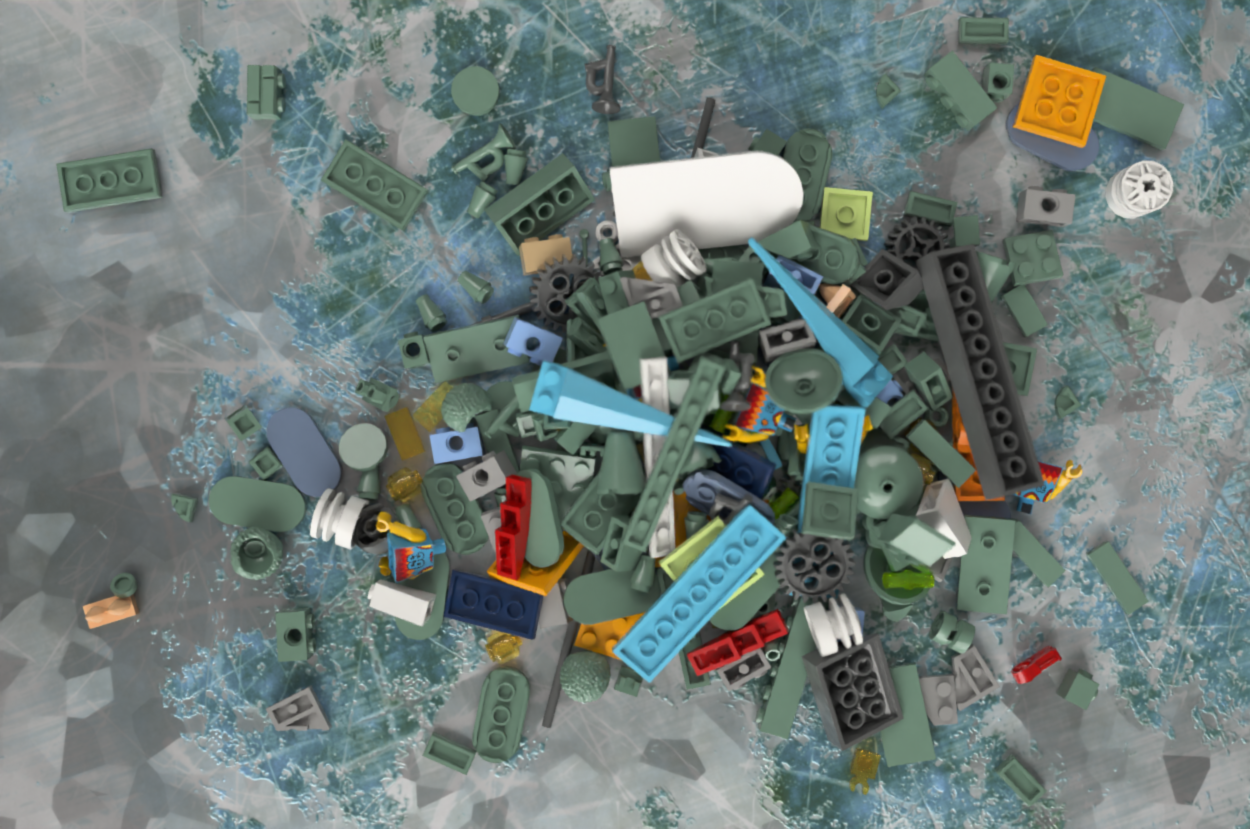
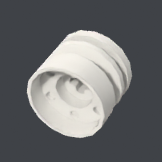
M1143 160L1117 172L1111 177L1106 186L1105 198L1108 206L1115 214L1123 218H1137L1161 209L1169 202L1173 193V180L1170 172L1163 165L1155 161Z
M678 229L671 232L669 237L666 236L662 239V246L655 244L641 255L643 265L653 281L675 284L676 288L686 283V279L693 281L697 275H701L706 271V264L699 250Z
M326 489L313 513L310 528L311 537L318 539L322 535L323 541L327 542L336 533V545L353 549L356 545L352 541L353 531L357 520L360 518L361 511L369 506V501L352 496L344 505L345 494L343 492H338L336 495L335 490Z
M844 593L838 595L840 607H838L834 598L828 599L829 611H826L820 602L804 607L809 629L822 657L838 652V639H841L846 648L851 647L849 636H851L855 645L863 643L861 624L857 612Z

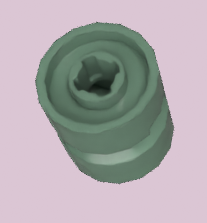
M941 611L931 625L929 638L942 645L947 643L948 648L963 654L970 647L976 629L974 625L962 619L957 621L955 616Z

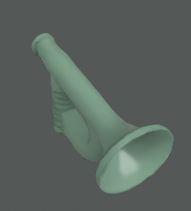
M500 123L497 135L492 141L459 161L455 166H451L456 175L458 172L468 168L480 180L485 182L491 174L503 166L504 154L500 148L515 150V143L508 131ZM489 154L495 157L494 161L484 168L476 164L477 161Z
M516 395L493 420L487 430L483 432L488 438L491 439V436L498 429L514 437L519 436L520 430L517 419L512 424L506 422L516 409H520Z

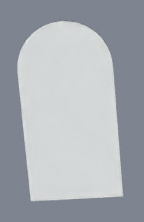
M743 152L610 167L611 192L614 199L621 258L640 256L655 244L662 246V239L666 236L669 237V234L675 229L682 231L694 243L697 249L749 244L748 240L751 237L758 242L791 225L797 218L803 201L804 192L795 169L783 158L767 152Z

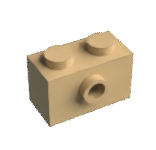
M562 234L548 236V240L539 241L538 237L528 238L524 240L525 243H521L519 246L523 276L538 274L537 269L545 271L544 262L553 265V257L558 262L562 261L563 254H565L567 260H570L572 257L570 237L563 238Z

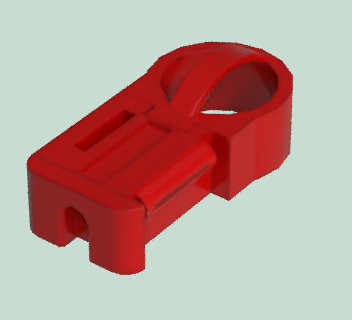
M1049 645L1011 669V673L1018 684L1028 683L1042 673L1041 671L1058 660L1061 661L1062 657L1055 647L1052 648Z

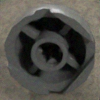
M381 504L371 505L363 509L353 531L352 541L363 551L370 554L388 552L387 533L390 532V529L384 532L377 530L376 524L379 513L387 512L392 517V523L395 521L400 523L397 515L389 507H384Z

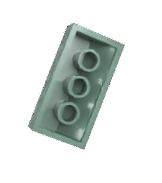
M562 153L484 211L517 256H519V246L521 243H525V239L538 237L540 241L592 203L595 198L575 166Z

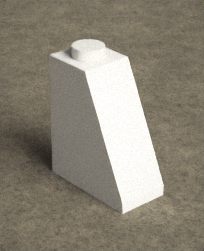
M945 479L928 484L916 514L917 518L956 542L955 546L943 555L944 559L967 554L972 537L951 481Z
M381 579L375 585H371L368 593V599H371L369 607L423 626L429 620L436 594Z

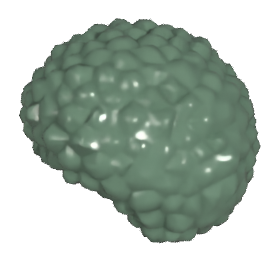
M459 384L450 389L442 402L441 414L449 427L458 432H465L466 426L475 414L492 410L493 399L486 390L475 384Z
M257 526L250 527L243 532L241 531L233 540L234 542L231 543L232 568L237 574L246 579L258 580L266 578L275 573L276 569L281 565L283 544L279 538L267 529L258 528Z
M592 651L572 653L564 660L561 666V687L565 694L574 701L583 703L596 701L601 698L609 686L611 677L610 665L600 653Z

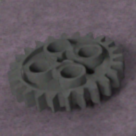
M563 254L562 261L560 262L553 257V265L544 262L546 270L537 269L540 278L532 277V281L536 286L529 287L530 292L535 294L530 296L529 299L530 302L535 303L532 305L533 312L539 311L536 314L538 320L544 318L545 326L552 322L554 331L561 326L563 333L566 332L567 321L578 317L570 307L568 313L564 314L567 305L565 303V294L569 293L570 274H574L570 285L573 293L580 288L577 287L580 280L595 277L599 284L598 278L603 277L600 276L602 273L600 268L594 269L595 264L593 261L586 265V258L583 256L578 262L575 254L572 255L570 260H567L565 254ZM555 278H565L562 284H553V280ZM552 301H561V304L558 307H549Z
M793 529L794 537L786 536L787 544L779 545L782 552L774 553L776 559L779 560L773 562V565L777 569L774 573L776 578L779 579L780 587H784L787 595L792 592L795 600L801 595L804 603L807 602L809 597L812 598L814 603L817 602L818 597H821L826 602L827 594L835 598L834 590L838 589L843 592L844 589L841 584H850L847 575H854V571L850 566L856 565L854 559L851 558L855 554L852 549H849L851 547L848 540L844 541V539L804 534L802 532L798 533ZM824 544L821 550L814 551L815 546ZM796 557H803L799 563H792ZM830 564H836L832 570H826ZM808 577H815L812 582L805 583Z

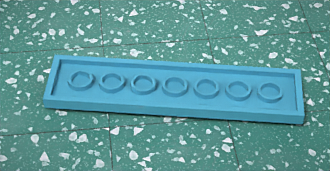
M830 404L821 410L812 412L798 512V533L802 532L805 486L807 482L854 488L865 415L864 407ZM824 544L815 546L814 551L821 550ZM796 557L792 563H799L803 557ZM830 564L826 570H832L836 564ZM808 577L805 583L812 582L815 577ZM836 589L834 590L836 594L835 598L838 599L839 590ZM830 594L826 595L827 598H834Z
M748 504L615 644L612 652L650 683L786 539V536L752 505Z

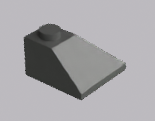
M884 249L865 267L867 271L850 285L853 289L885 310L910 304L924 289L919 272Z

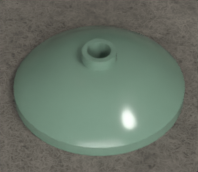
M809 348L782 354L770 365L765 377L766 391L770 399L780 408L793 413H811L827 407L837 398L843 383L842 371L836 360L825 352Z
M878 446L863 452L858 457L854 489H857L856 507L865 515L882 520H888L892 513L904 515L909 512L918 502L923 490V475L915 459L906 451L893 446ZM886 483L892 485L888 491L883 490V486Z
M869 545L865 551L863 569L866 580L873 591L882 599L893 604L907 605L920 600L930 590L933 582L932 577L910 564L896 572L892 571L894 576H891L889 573L891 569L883 549L874 548Z

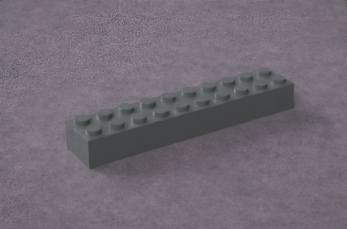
M974 244L931 252L916 262L985 500L1005 497L1044 486V480Z

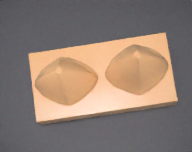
M827 283L819 284L821 296L828 303L826 307L840 318L855 299V294L844 284L842 286Z
M134 594L127 598L113 596L83 606L85 619L90 629L139 614Z

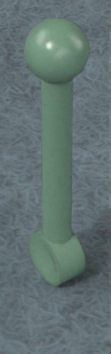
M582 229L579 235L582 238V251L587 265V238L589 237V232L586 229Z

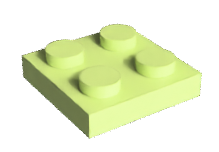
M824 187L819 228L846 236L849 239L856 238L857 241H868L873 192Z

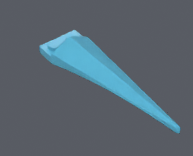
M751 237L748 240L749 245L788 294L813 331L825 353L834 358L839 364L846 391L862 407L865 408L870 405L893 378V375L877 360L879 356Z
M543 360L529 410L558 419L667 436L675 418L569 367ZM700 428L694 441L732 446L730 441Z

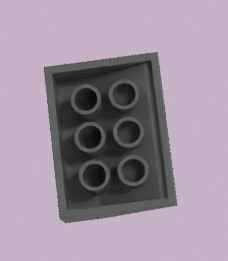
M877 633L862 636L863 643L855 645L853 640L850 639V648H846L842 641L837 642L838 652L824 657L820 655L818 649L801 656L827 739L841 751L904 719L881 640Z

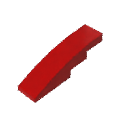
M511 474L506 477V501L500 503L501 527L495 529L497 575L517 581L520 578L529 533L531 479Z
M776 609L749 621L737 630L728 631L688 652L687 657L696 675L699 676L737 661L746 653L764 647L766 642L788 634L789 629L779 609Z

